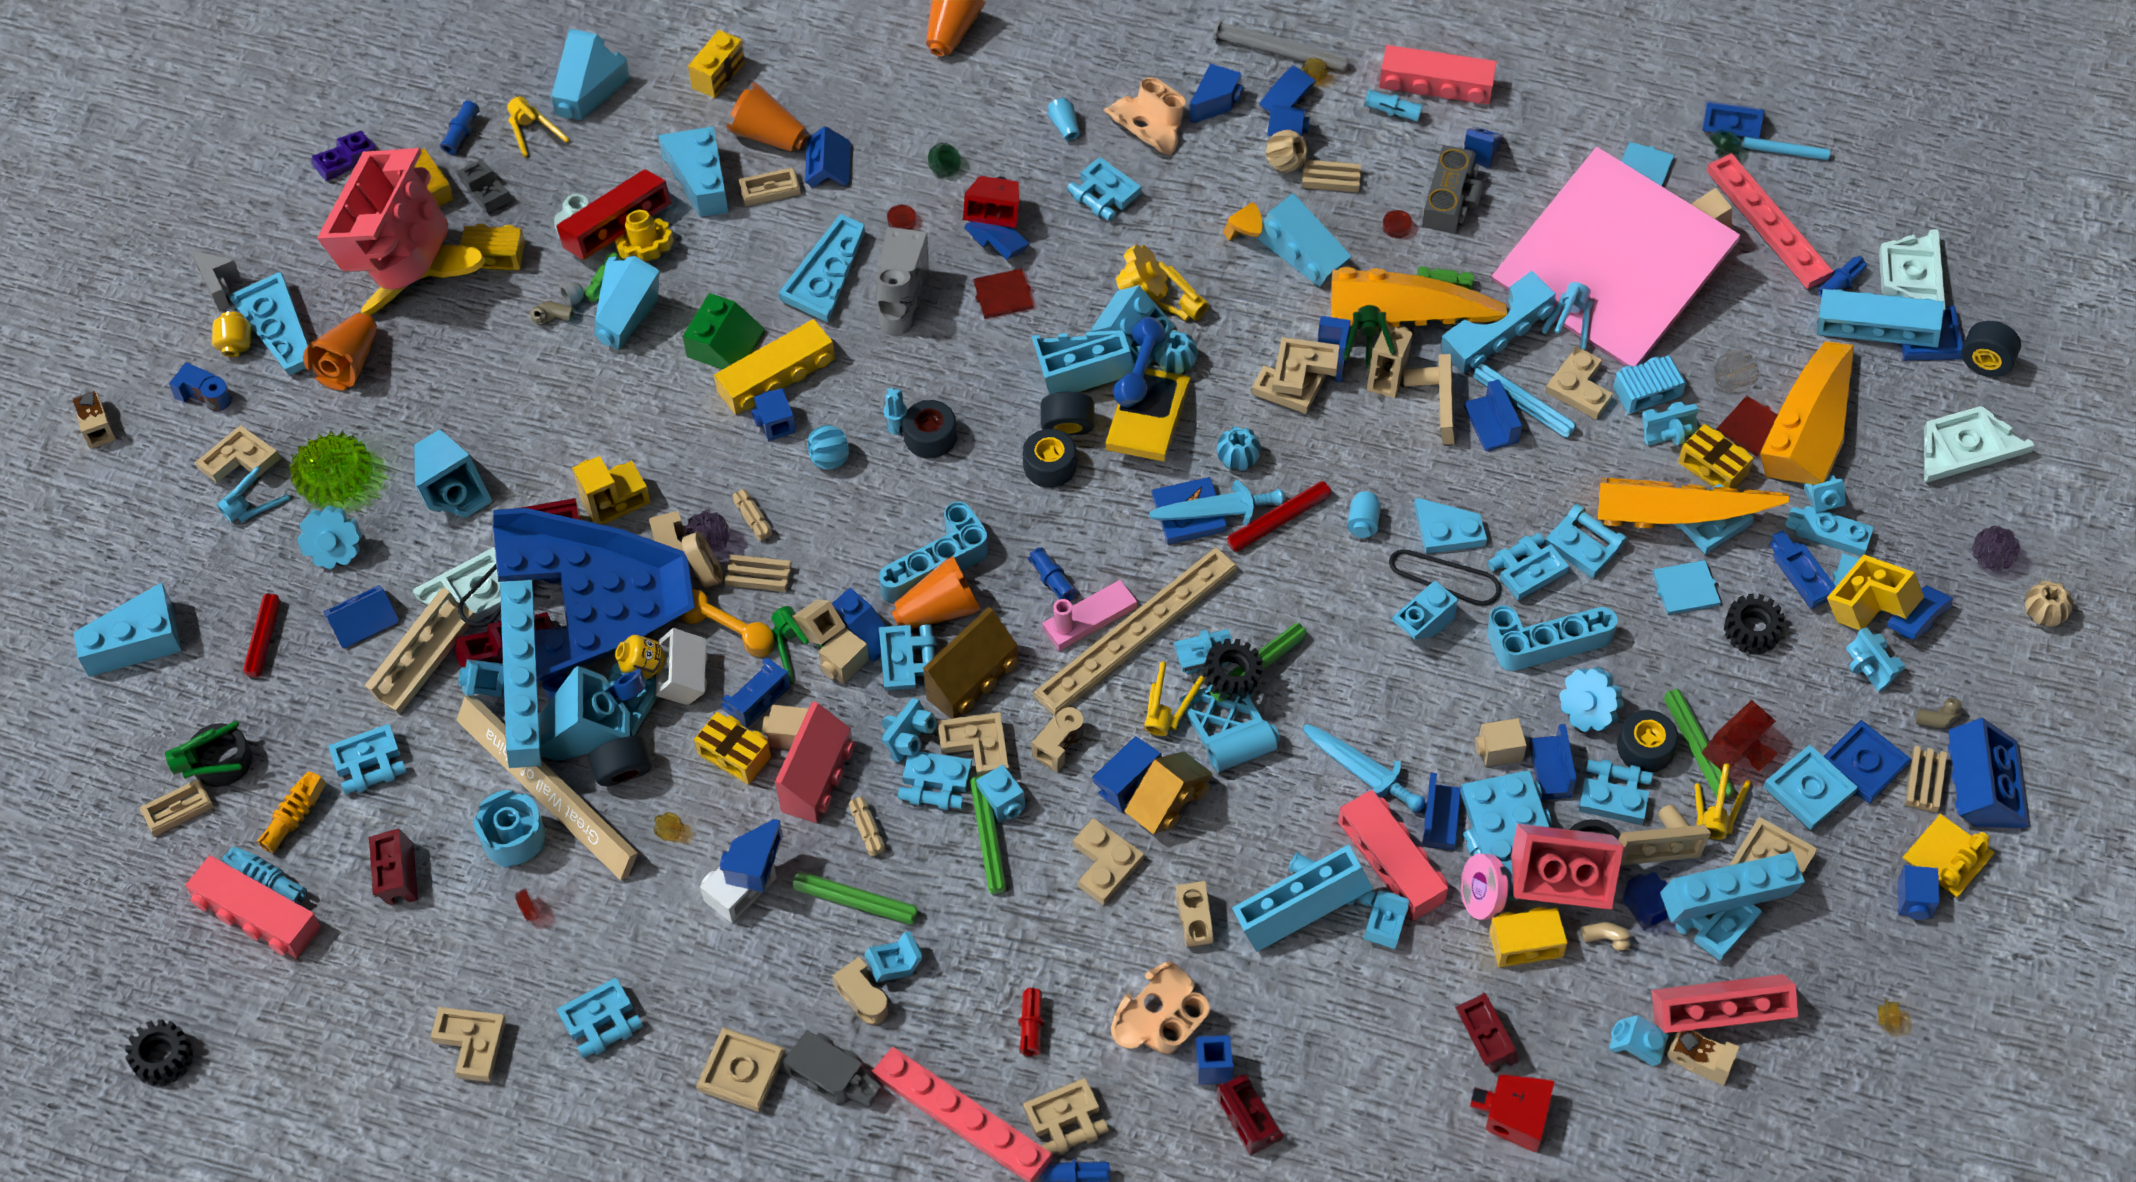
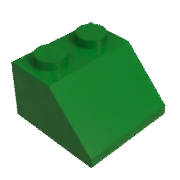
M708 293L682 336L686 356L723 370L753 353L765 333V328L735 301Z

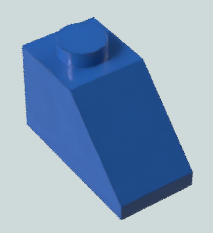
M1210 63L1190 102V122L1196 123L1231 111L1235 102L1240 101L1243 96L1244 85H1241V72Z
M850 587L833 601L832 605L845 624V628L867 643L869 660L874 663L881 657L879 627L886 626L872 605Z
M772 819L732 840L729 851L723 852L720 861V871H723L726 884L764 893L783 837L780 820Z

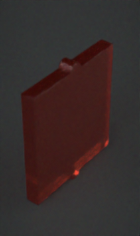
M1022 268L973 278L977 294L975 296L976 302L980 304L984 319L1033 309V302L1029 293L1031 286L1026 283Z
M1746 396L1716 430L1721 432L1724 437L1735 445L1744 448L1747 452L1758 457L1778 415L1771 411L1769 406H1763L1749 396Z

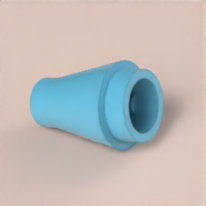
M1058 98L1048 105V117L1061 132L1065 141L1075 140L1079 137L1080 131L1073 103L1069 102L1067 98Z

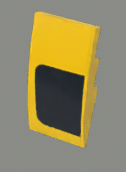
M1146 368L1143 377L1147 385L1146 396L1133 407L1126 408L1118 403L1105 443V450L1165 461L1175 428L1179 424L1191 376Z

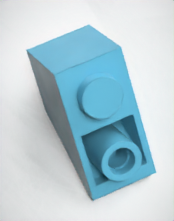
M1435 580L1392 617V621L1414 640L1432 638L1455 619L1458 599Z

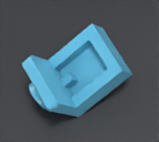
M1834 474L1829 475L1827 481L1815 485L1804 483V491L1815 512L1846 505L1844 482L1841 478L1836 479Z
M467 659L466 668L461 667L458 685L462 686V691L465 695L481 694L501 697L504 684L503 664Z
M1004 765L997 767L976 780L978 789L994 809L995 818L999 823L1006 819L1017 817L1025 809L1024 791Z
M1379 890L1363 939L1395 949L1410 900L1395 893Z
M904 932L896 943L869 947L864 954L876 982L909 977L922 960L920 946L915 942L911 932Z
M1635 1015L1619 1020L1614 1025L1611 1032L1612 1039L1609 1049L1614 1053L1627 1050L1647 1064L1654 1066L1661 1063L1669 1034L1664 1033L1660 1028L1640 1015Z

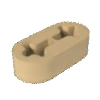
M695 532L684 536L682 539L684 553L701 584L705 588L721 584L723 582L721 566L704 535L701 532Z

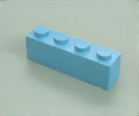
M1823 289L1817 335L1938 347L1944 301L1928 298H1906L1899 295H1876L1869 292H1847L1839 289Z
M1348 844L1232 907L1252 946L1258 952L1371 891L1373 887Z
M1789 852L1673 878L1660 894L1670 921L1674 923L1788 897L1805 881L1794 853Z

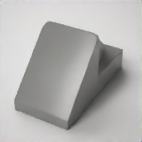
M198 251L192 253L199 273L218 310L221 311L230 307L226 299V295L230 294V291L226 284L241 277L235 261L230 258Z

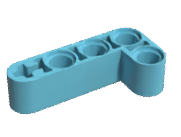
M953 502L946 507L944 518L947 535L881 569L879 572L880 592L886 602L894 604L947 558H944V556H954L961 571L986 558L988 555L987 532L966 503Z
M1500 605L1493 608L1490 613L1487 637L1501 667L1509 671H1517L1609 645L1613 641L1618 618L1610 608L1598 607L1523 628L1516 611L1510 606ZM1497 624H1504L1507 627H1502ZM1542 641V642H1546L1547 644L1544 645V644H1540L1539 642ZM1513 649V650H1516V651H1518V652L1514 653V652H1511V651H1509V650Z

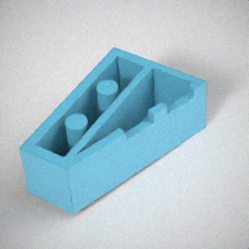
M714 126L658 135L663 160L670 166L674 177L684 188L686 196L699 216L705 217L728 213Z
M1294 193L1268 212L1262 222V232L1259 237H1256L1318 287H1321L1332 278V270H1339V268L1344 267L1351 258L1347 250Z
M1123 330L1086 332V336L1069 337L1068 333L1059 334L1058 338L1041 339L1040 335H1031L1049 394L1067 391L1080 392L1119 380L1128 373L1133 372L1134 363Z
M162 582L73 632L77 656L88 677L182 652L172 601Z

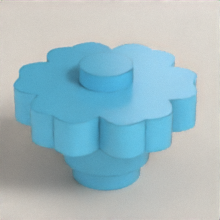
M327 506L322 512L312 510L300 523L302 533L297 538V542L303 555L313 556L312 560L316 566L332 569L337 562L347 565L360 550L357 542L362 537V532L359 529L357 520L347 519L344 509Z
M1600 667L1590 670L1582 668L1575 670L1572 675L1566 677L1565 685L1567 689L1562 690L1559 696L1561 710L1566 714H1570L1569 721L1572 726L1578 727L1583 732L1593 729L1601 731L1608 729L1611 724L1617 722L1618 715L1616 710L1621 709L1624 703L1622 689L1617 685H1613V675L1611 673L1605 672Z

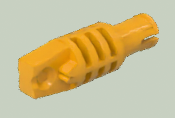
M308 771L294 787H291L289 790L290 795H285L283 798L284 802L279 803V810L275 809L273 811L272 822L256 843L265 851L274 854L289 832L297 830L299 827L298 822L302 823L304 820L303 815H308L310 812L309 808L314 807L327 784L320 775Z

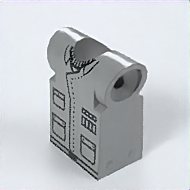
M887 227L878 264L879 270L875 274L878 320L882 331L891 336H899L906 333L912 326L914 310H917L929 275L927 232Z

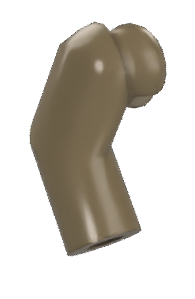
M553 301L543 302L533 307L530 311V318L536 324H545L556 318L572 321L575 315L574 307Z
M1948 698L1945 700L1944 706L1937 711L1918 708L1915 724L1946 728L1960 718L1962 704L1956 698Z

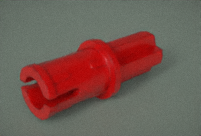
M1027 988L1022 995V1016L1018 1019V1025L1021 1026L1019 1053L1024 1056H1033V1051L1035 1056L1041 1053V1027L1044 1026L1045 1021L1041 1018L1042 991L1037 988Z

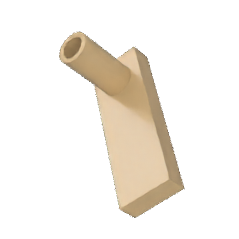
M1451 354L1439 355V367L1404 369V386L1439 384L1443 445L1455 444L1453 369Z
M1674 805L1664 806L1659 811L1658 817L1666 828L1621 833L1618 841L1624 845L1620 866L1700 858L1711 833L1705 825L1689 826Z

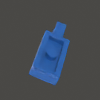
M1784 530L1773 534L1772 540L1769 543L1775 552L1773 557L1809 608L1813 609L1828 602L1827 597L1836 586L1805 544L1800 545L1798 542L1793 544Z

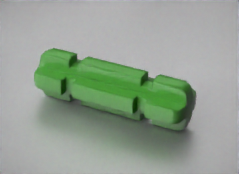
M613 252L606 256L603 261L604 265L601 264L590 282L591 285H588L584 291V296L590 302L599 301L606 261L609 257H618L620 261H623L617 253Z
M1420 266L1417 270V276L1449 282L1467 289H1472L1474 274L1462 271V274H1458V271L1435 268L1432 271L1430 267Z

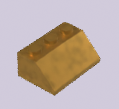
M990 607L985 609L923 667L927 700L950 719L958 718L961 714H967L982 694H988L992 691L997 680L1005 673L1009 674L1018 664V644L993 609Z

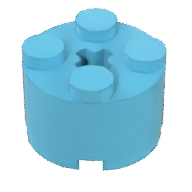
M502 790L491 794L482 801L479 806L480 810L474 818V828L483 851L492 861L501 867L507 868L527 862L545 847V827L537 804L529 795L514 793L513 790Z

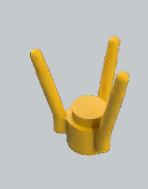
M518 96L508 103L507 111L511 115L508 122L514 130L523 157H527L528 152L518 125H528L536 118L564 142L568 143L570 141L562 131L540 114L534 106H531L526 98Z
M1160 262L1159 267L1185 293L1178 303L1181 306V310L1163 302H1155L1154 300L1153 302L1160 309L1179 316L1185 322L1190 317L1195 321L1199 320L1206 313L1209 302L1200 296L1173 266H1167L1164 262Z
M1160 662L1156 683L1151 685L1147 717L1143 729L1156 736H1167L1169 729L1177 730L1179 720L1199 691L1205 677L1200 676L1175 715L1172 716L1171 708L1160 704L1166 662Z
M1727 763L1723 765L1716 806L1709 807L1705 813L1701 785L1699 783L1694 785L1697 810L1696 825H1705L1711 833L1709 838L1715 840L1725 839L1727 834H1732L1733 824L1751 785L1750 780L1744 782L1728 816L1727 810L1723 808L1730 765Z

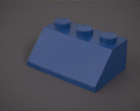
M1979 718L1948 730L1950 739L1948 751L1953 763L1951 776L1956 787L1957 800L1955 801V807L1959 816L1976 827H2028L2029 821L2017 740L1984 718Z

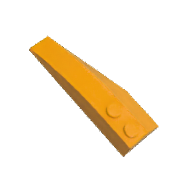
M1342 267L1339 270H1332L1330 315L1333 318L1350 320V326L1353 323V313L1366 305L1377 306L1381 312H1386L1387 325L1392 327H1399L1400 321H1414L1415 326L1427 325L1428 320L1434 319L1441 321L1443 324H1455L1460 318H1466L1467 321L1472 323L1500 321L1507 315L1505 303L1449 282L1417 275L1386 272L1380 268L1356 271V269L1351 267Z
M1825 341L1804 367L1784 401L1760 453L1765 477L1811 485L1827 481L1845 438L1844 427L1847 420V400L1850 393L1849 382L1852 375L1854 345Z
M1601 477L1597 519L1604 520L1603 524L1608 526H1622V521L1635 522L1634 527L1653 528V523L1706 522L1756 513L1788 503L1790 496L1788 493L1750 489L1738 492V489L1729 487H1713V490H1706V487L1697 484L1681 485V488H1677L1672 482Z

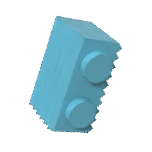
M1667 355L1662 358L1653 357L1639 366L1635 365L1633 367L1628 365L1623 367L1616 373L1613 389L1616 391V395L1621 400L1622 405H1624L1627 414H1631L1683 397L1686 381L1671 356Z

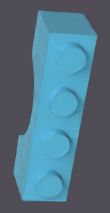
M1530 271L1510 286L1508 303L1511 310L1503 319L1486 325L1475 324L1464 319L1442 335L1441 351L1444 354H1451V362L1463 374L1472 368L1476 369L1492 353L1501 352L1514 337L1524 335L1537 320L1546 319L1554 310L1555 293L1533 271Z

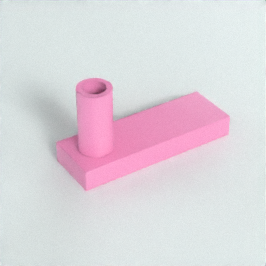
M1118 580L1073 606L1066 599L1057 600L1053 605L1054 616L1042 622V630L1057 650L1061 651L1137 608V601L1123 582Z

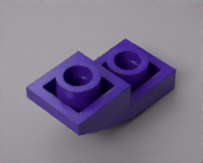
M360 130L337 138L336 148L312 155V165L323 179L328 181L353 169L363 152L376 151V147Z

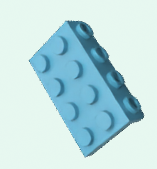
M1530 770L1464 783L1460 787L1480 853L1493 854L1502 862L1503 867H1500L1501 873L1506 875L1508 880L1506 902L1520 900L1514 897L1511 858L1517 823L1543 827L1552 826L1550 813L1547 809H1543L1540 801L1542 799L1541 787L1538 781H1533Z

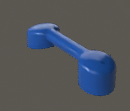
M1145 317L1133 326L1132 336L1141 348L1133 372L1119 379L1114 385L1113 393L1115 400L1126 408L1133 407L1146 396L1147 385L1143 377L1153 348L1165 338L1163 325L1152 317Z
M639 668L633 672L623 674L608 690L614 698H619L622 701L630 700L644 690L646 680ZM562 674L543 682L542 687L549 701L567 679L568 674Z

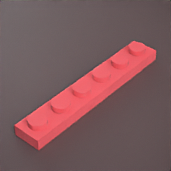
M1732 153L1708 164L1706 172L1807 290L1832 277L1833 270Z
M894 1047L887 1052L871 1071L873 1078L1026 1182H1035L1053 1160L1051 1152Z

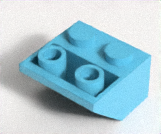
M1138 285L1117 291L1089 332L1123 330L1135 365L1141 346L1136 343L1132 336L1133 326L1145 317H1152L1163 325L1165 334H1169L1175 325ZM1154 347L1153 350H1152V353H1151V356H1150V359H1149L1147 368H1148V366L1150 365V363L1152 362V360H1153L1154 357H1155V355H1154V349H1155V347Z

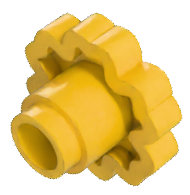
M645 210L631 212L627 216L625 223L627 233L615 240L616 248L621 258L626 259L628 256H636L644 262L659 258L661 252L669 251L674 243L668 222L662 221L659 218L653 219Z
M1136 244L1127 249L1124 254L1127 264L1120 271V274L1116 276L1118 288L1123 290L1139 285L1155 302L1165 297L1168 292V287L1165 283L1167 276L1159 267L1160 262L1156 261L1154 253L1145 245L1139 246Z

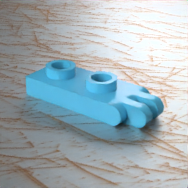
M1806 506L1804 509L1792 507L1785 523L1788 528L1796 530V535L1861 557L1863 554L1865 555L1874 528L1873 526L1826 511L1815 512L1814 508Z

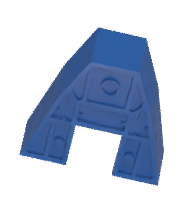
M533 509L493 510L492 530L498 582L561 578L566 628L535 630L537 684L570 672L577 666L582 667L601 660L614 653L618 645L629 636L636 634L643 637L695 608L689 562L682 550L623 529Z

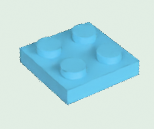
M1810 744L1769 777L1763 786L1810 830L1814 829L1851 798L1858 788Z

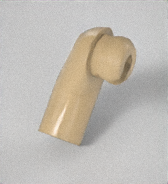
M1602 922L1581 927V934L1585 943L1609 939L1613 940V948L1617 951L1629 949L1631 946L1629 940L1631 935L1626 928L1610 922Z

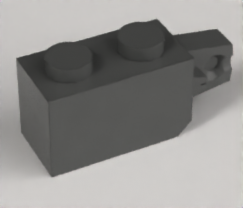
M806 1030L783 1061L787 1076L835 1105L845 1104L850 1098L870 1107L881 1092L880 1085L864 1072L861 1058L850 1050L843 1052L834 1046L833 1041L822 1033L815 1035Z

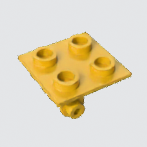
M1939 814L1902 858L1912 866L1938 868L1939 885L1958 898L1995 852L1989 849L1988 842L1990 838L1986 833L1979 832L1971 836Z

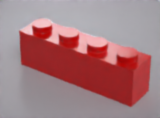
M643 169L558 223L556 227L563 248L585 260L627 233L625 223L627 216L631 212L645 210L650 216H653L672 204L666 180Z

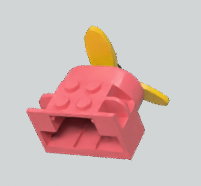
M420 148L363 152L317 237V240L341 270L345 272L367 271L373 281L380 286L361 309V313L369 316L390 302L405 287L419 279L429 280L432 277L445 278L469 274L480 269L486 262L483 254L474 247L442 245L448 232V220L438 207L435 198L427 189L431 174L424 167H415L422 154Z

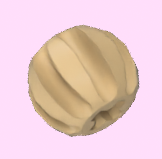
M1282 130L1273 134L1268 140L1265 154L1268 163L1275 170L1285 173L1295 171L1304 164L1308 149L1304 138L1299 133L1292 130Z
M2047 580L2040 581L2037 585H2033L2025 597L2024 608L2027 615L2033 618L2034 623L2053 627L2068 619L2072 613L2073 598L2070 591L2064 589L2065 586L2063 584Z

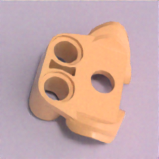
M1145 78L1140 83L1138 97L1131 98L1129 95L1125 96L1110 107L1104 108L1103 111L1111 116L1115 122L1120 123L1137 135L1142 141L1152 145L1161 153L1171 155L1178 143L1177 130L1181 126L1186 100L1181 94L1161 80ZM1141 120L1146 122L1148 126L1139 127L1133 122Z
M1167 961L1149 970L1144 975L1151 982L1133 1001V997L1129 993L1122 999L1111 1025L1112 1037L1121 1047L1132 1049L1145 1044L1160 1053H1174L1207 1017L1210 1008L1209 1002L1202 994L1193 992L1194 980L1177 964ZM1155 995L1160 998L1162 1009L1159 1012L1153 1013L1145 1008L1144 999L1147 996ZM1190 1005L1195 1007L1199 1017L1193 1018L1188 1016L1184 1006ZM1171 1029L1174 1031L1177 1041L1167 1040L1163 1036L1162 1030Z

